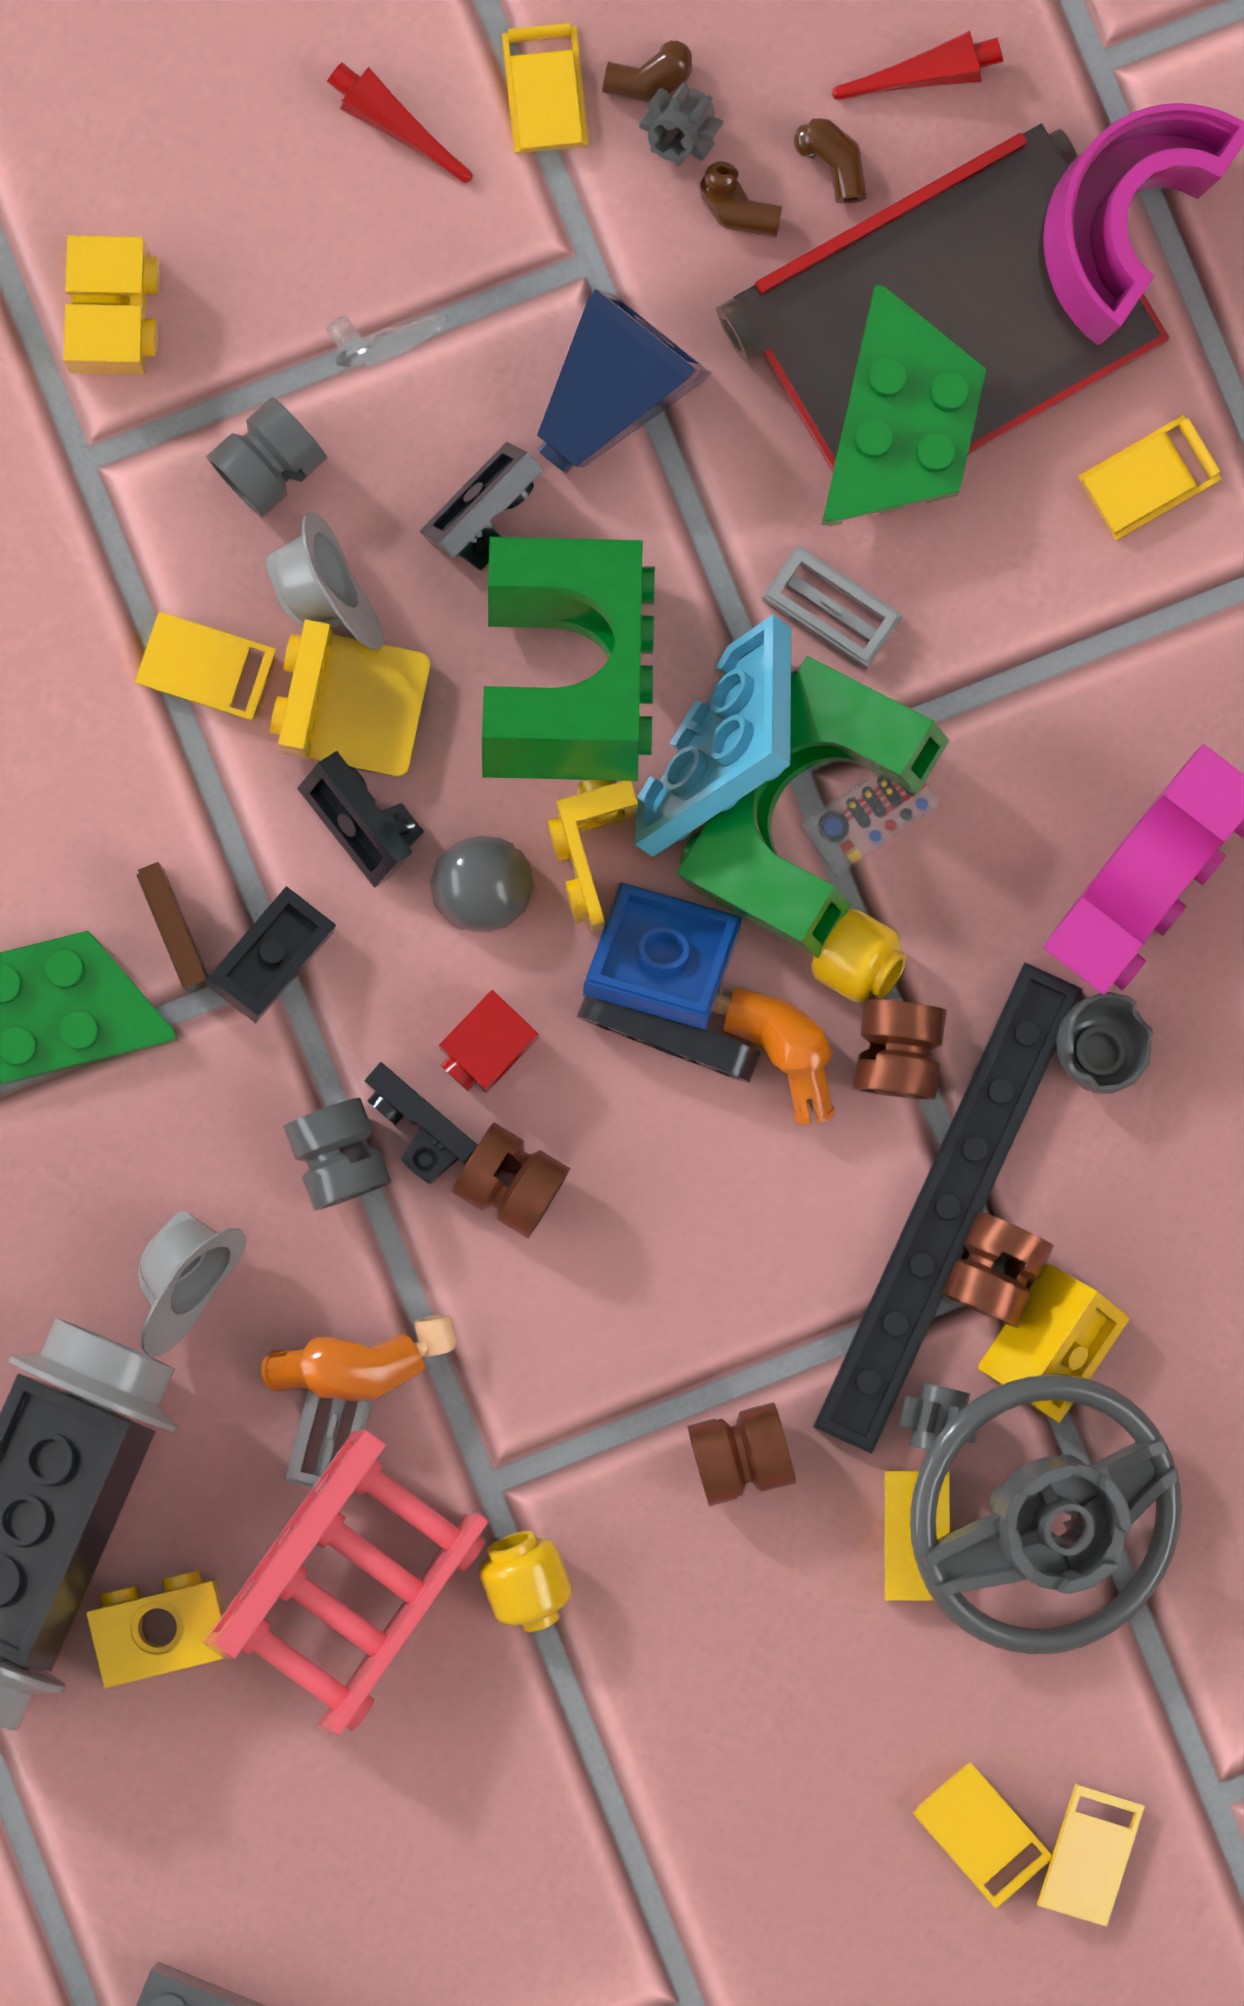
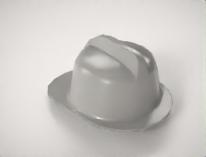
M308 512L303 517L302 535L271 553L266 559V568L278 602L286 615L299 625L303 626L305 619L330 624L331 627L345 625L352 635L368 649L380 650L384 645V638L379 620L351 573L336 536L328 523L319 514Z
M181 1211L176 1213L149 1242L142 1253L138 1270L140 1288L152 1306L141 1334V1348L149 1357L161 1356L171 1350L186 1336L197 1321L217 1287L237 1265L245 1250L247 1237L241 1229L229 1228L217 1232L199 1221L192 1214Z

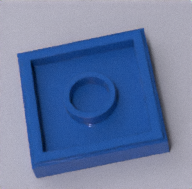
M620 882L584 981L583 995L706 1030L741 930L743 917Z

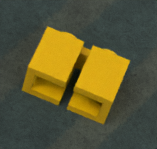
M67 235L66 294H71V304H65L63 361L70 374L145 375L146 357L157 356V319L146 318L148 294L158 295L159 257L149 256V250L144 237Z

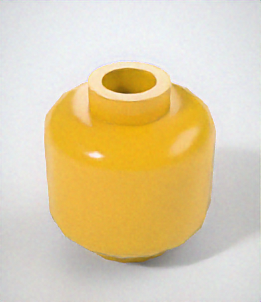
M849 909L847 914L835 925L828 935L819 958L813 956L811 968L813 976L818 982L851 1001L865 1003L866 999H872L875 996L883 999L890 993L903 972L907 958L901 952L902 944L899 933L860 910Z
M522 1531L503 1537L491 1544L486 1551L488 1557L481 1564L479 1579L495 1618L504 1625H522L525 1632L539 1631L556 1623L560 1618L558 1610L570 1600L573 1588L555 1543L547 1538H536L533 1531Z

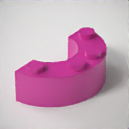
M1172 103L1147 107L1130 113L1106 128L1072 162L1062 175L1049 202L1045 218V262L1051 284L1065 312L1074 324L1096 345H1101L1121 327L1154 278L1152 273L1137 259L1128 237V209L1134 194L1150 188L1177 189L1199 199L1224 175L1244 145V121L1226 112L1196 104Z
M1203 743L1115 850L1056 927L1043 948L1101 994L1105 995L1113 984L1123 991L1146 962L1138 952L1155 929L1163 936L1186 908V905L1178 899L1193 879L1202 886L1206 883L1226 857L1218 849L1233 832L1244 838V774Z

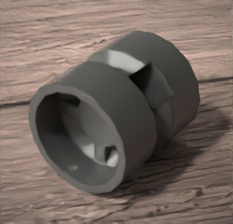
M271 397L246 420L248 432L244 436L231 433L206 456L207 460L230 488L261 518L288 495L286 482L289 479L302 482L327 459V455L310 433L274 397Z
M360 1097L312 1112L283 1126L295 1159L307 1162L309 1168L302 1178L315 1211L362 1196L392 1182L380 1149L368 1146L366 1141L373 1130Z

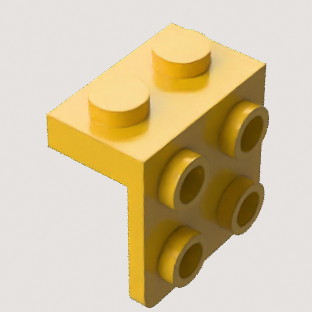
M305 619L302 634H291L289 637L283 671L293 673L288 698L277 696L270 733L280 735L278 745L282 754L320 762L337 750L348 766L355 769L391 777H402L408 772L431 668L430 660L422 652L383 645L378 651L371 650L355 638L333 634L330 624Z
M612 780L582 781L577 784L579 789L577 795L556 800L557 817L547 820L550 838L558 863L570 859L575 879L565 881V888L575 922L577 924L588 920L592 934L603 931L605 921L579 833L636 817L638 802L631 781L618 783Z

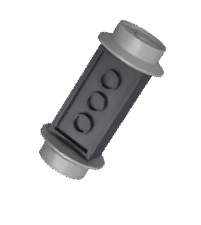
M56 1317L40 1353L10 1355L8 1362L62 1387L66 1391L44 1381L18 1373L0 1413V1727L15 1731L18 1730L33 1694L61 1693L66 1686L63 1681L46 1671H52L156 1432L114 1413V1410L169 1432L176 1433L178 1428L176 1423L160 1406L175 1368L137 1350Z

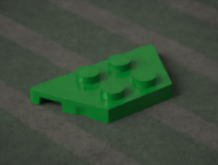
M875 285L873 289L821 522L822 525L834 526L842 524L843 520L879 512L880 515L897 511L914 503L923 501L930 503L955 497L960 492L986 368L884 286Z
M89 931L0 952V1086L178 1041L174 1029Z

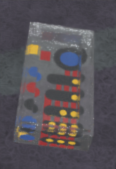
M873 772L801 822L799 826L834 876L837 877L935 809L941 802L926 781L918 795Z

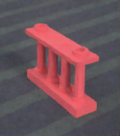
M367 1430L352 1431L203 1642L223 1658L235 1659L240 1651L246 1655L254 1652L330 1707L317 1726L327 1734L341 1735L345 1727L350 1731L355 1730L367 1716L374 1703V1699L368 1694L455 1569L466 1570L479 1555L486 1541L480 1534L489 1522L480 1514H464L460 1522L455 1526L381 1471L383 1464L377 1460V1457L386 1444ZM353 1491L358 1495L367 1492L441 1547L420 1579L344 1524L346 1517L339 1511ZM316 1544L321 1548H325L327 1545L331 1546L404 1600L383 1632L306 1577L308 1569L303 1567L302 1563ZM278 1597L285 1602L292 1598L367 1653L345 1686L268 1630L271 1624L264 1617Z

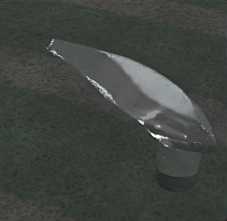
M445 314L419 320L399 328H384L373 335L362 338L346 316H342L328 326L327 333L342 352L336 359V365L350 368L368 367L393 359L411 350L436 333L449 320Z

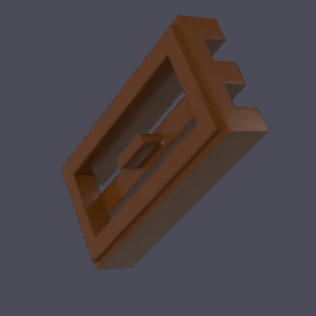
M159 862L139 869V874H136L182 987L190 993L208 987L205 985L208 974L164 868Z

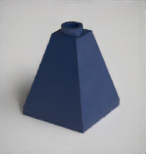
M595 289L587 300L537 436L544 441L538 451L565 473H568L573 466L585 467L702 384L711 372L616 295Z

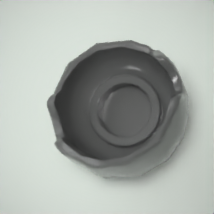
M488 836L467 838L454 844L437 859L430 880L434 906L449 923L460 930L489 932L506 928L526 911L534 889L530 863L522 851L516 849L511 842Z
M1106 992L1105 995L1099 993L1075 1004L1059 1025L1056 1037L1059 1061L1068 1076L1084 1090L1100 1094L1115 1093L1135 1084L1150 1064L1152 1043L1150 1039L1152 1038L1153 1029L1143 1020L1136 1009L1137 1002L1130 996Z

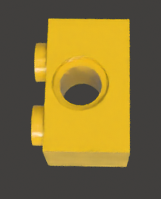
M198 1570L162 1579L164 1592L139 1598L137 1586L99 1595L101 1608L90 1610L86 1614L104 1688L224 1659L203 1643L225 1612L218 1580L202 1582L200 1571ZM151 1609H164L175 1618L177 1624L176 1635L167 1645L152 1643L143 1632L144 1617Z

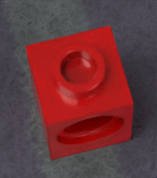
M491 990L439 1044L440 1049L448 1056L440 1066L466 1091H469L475 1084H478L487 1093L539 1039V1033L495 991Z

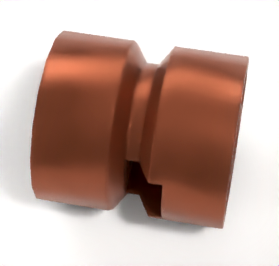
M866 999L861 1036L869 1042V1048L858 1054L854 1090L900 1098L935 1100L940 1063L931 1055L932 1050L943 1044L947 1010L912 1002Z
M493 1122L472 1153L451 1192L481 1211L491 1206L495 1207L498 1213V1221L529 1239L571 1168L541 1150L533 1154L526 1153L523 1139ZM501 1169L516 1174L509 1188L496 1178Z
M979 1211L964 1242L965 1247L970 1253L968 1259L955 1262L941 1294L987 1317L1017 1328L1032 1296L1026 1287V1283L1030 1279L1040 1278L1054 1245L1014 1224ZM1000 1256L1006 1258L1003 1273L992 1269L993 1263Z
M774 1402L740 1411L736 1426L731 1427L722 1418L717 1420L713 1418L687 1425L709 1507L736 1500L738 1496L743 1495L745 1485L749 1482H752L761 1492L796 1483L789 1449Z

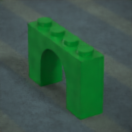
M490 537L488 627L558 628L573 631L595 642L606 653L609 660L590 678L569 686L552 688L484 686L482 778L638 781L639 755H652V716H640V704H652L653 665L640 664L641 654H653L654 616L641 615L642 604L654 605L655 566H642L643 540Z
M807 656L799 670L791 672L790 766L785 768L775 779L764 782L740 798L729 810L721 811L709 819L701 833L693 835L687 842L681 855V866L676 874L698 894L819 958L828 935L835 925L847 914L852 904L832 884L778 856L772 839L771 823L774 808L781 793L803 771L818 764L843 761L860 765L918 795L950 740L934 720Z

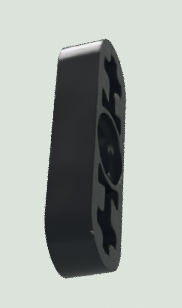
M584 996L577 1014V1018L589 1024L745 1083H750L761 1055L759 1051L708 1030Z

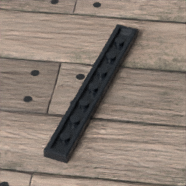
M1026 962L1022 965L815 1420L814 1428L870 1454L873 1453L944 1296L941 1294L955 1262L961 1259L966 1248L964 1242L978 1212H982L1053 1056L1056 1049L1059 1025L1077 1003L1082 988Z

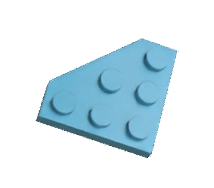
M774 614L728 645L715 666L724 674L714 687L706 704L698 700L694 701L669 744L678 751L667 765L662 778L659 781L649 776L637 796L635 845L650 856L654 857L673 843L684 840L694 829L721 811L729 810L740 798L764 782L775 779L785 768L790 766L791 627Z

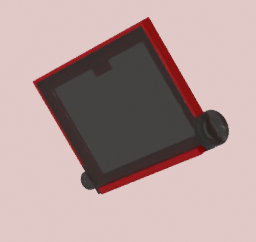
M1041 123L1025 133H1018L759 279L752 287L716 307L720 324L741 359L747 363L763 354L832 472L875 285L886 287L986 368L968 455L1168 342L1170 337L1144 293L1121 327L1099 346L1091 341L1074 324L1055 294L1045 262V218L1055 187L1068 167L1077 158L1073 144L1062 129L1059 128L1048 134Z

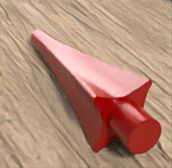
M969 30L933 49L892 67L838 85L832 90V96L835 100H845L899 89L982 82L980 68L1004 62L998 37L973 44Z
M343 62L335 68L329 76L327 83L345 96L341 100L343 102L341 110L414 149L462 183L467 184L472 181V172L448 152L414 118L370 67L365 70L361 77Z

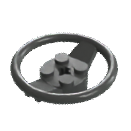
M1039 1375L1010 1381L995 1387L977 1397L948 1422L933 1442L920 1467L911 1501L910 1532L914 1558L921 1578L934 1601L951 1621L968 1634L991 1646L1026 1654H1052L1084 1647L1104 1638L1129 1621L1145 1605L1164 1578L1177 1545L1181 1526L1182 1503L1178 1472L1172 1454L1154 1423L1130 1399L1108 1386L1082 1377ZM1062 1400L1076 1402L1094 1408L1109 1416L1121 1425L1135 1440L1134 1443L1090 1465H1086L1080 1459L1068 1454L1060 1456L1051 1455L1029 1461L1010 1475L1005 1483L995 1488L990 1497V1508L993 1513L937 1539L936 1512L939 1493L952 1461L967 1440L978 1429L1005 1411L1038 1401ZM1156 1500L1153 1534L1141 1566L1127 1586L1111 1602L1086 1618L1052 1628L1017 1627L988 1616L970 1603L961 1593L1016 1583L1026 1579L1041 1588L1054 1589L1066 1594L1093 1588L1115 1571L1118 1563L1114 1561L1123 1548L1125 1533L1130 1535L1132 1524ZM1064 1512L1067 1515H1071V1520L1063 1522L1067 1530L1061 1536H1058L1051 1531V1527L1055 1518Z

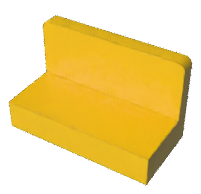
M1047 1264L1040 1278H1036L1029 1289L1032 1296L1018 1327L1015 1328L1005 1324L978 1365V1369L1001 1385L1025 1377L1039 1375H1069L1090 1379L1130 1320L1129 1316L1098 1291L1055 1266ZM1046 1400L1029 1404L1043 1415L1060 1424L1074 1402Z

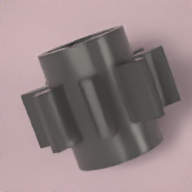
M684 82L673 96L665 89L659 88L647 104L650 110L639 124V128L648 131L650 151L666 160L674 161L676 166H680L690 152L700 161L704 160L715 144L713 138L723 126V120L714 117V107L711 102L713 98L710 95L706 96L697 89L689 88L688 84Z
M923 1383L920 1399L906 1396L899 1426L913 1429L909 1446L929 1450L948 1422L968 1405L971 1394ZM977 1431L967 1440V1442L975 1443Z

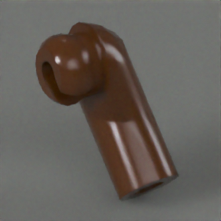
M669 41L660 47L659 53L640 68L608 62L602 93L644 102H650L659 88H663L671 94L683 82H687L693 70L692 53L684 43Z
M814 118L809 124L800 125L794 135L795 148L801 156L808 158L818 156L831 166L836 203L848 204L866 199L861 152L857 142L830 119Z
M718 161L709 165L705 171V176L700 182L701 196L718 224L729 230L777 237L782 206L749 201L737 180L739 172L732 164Z

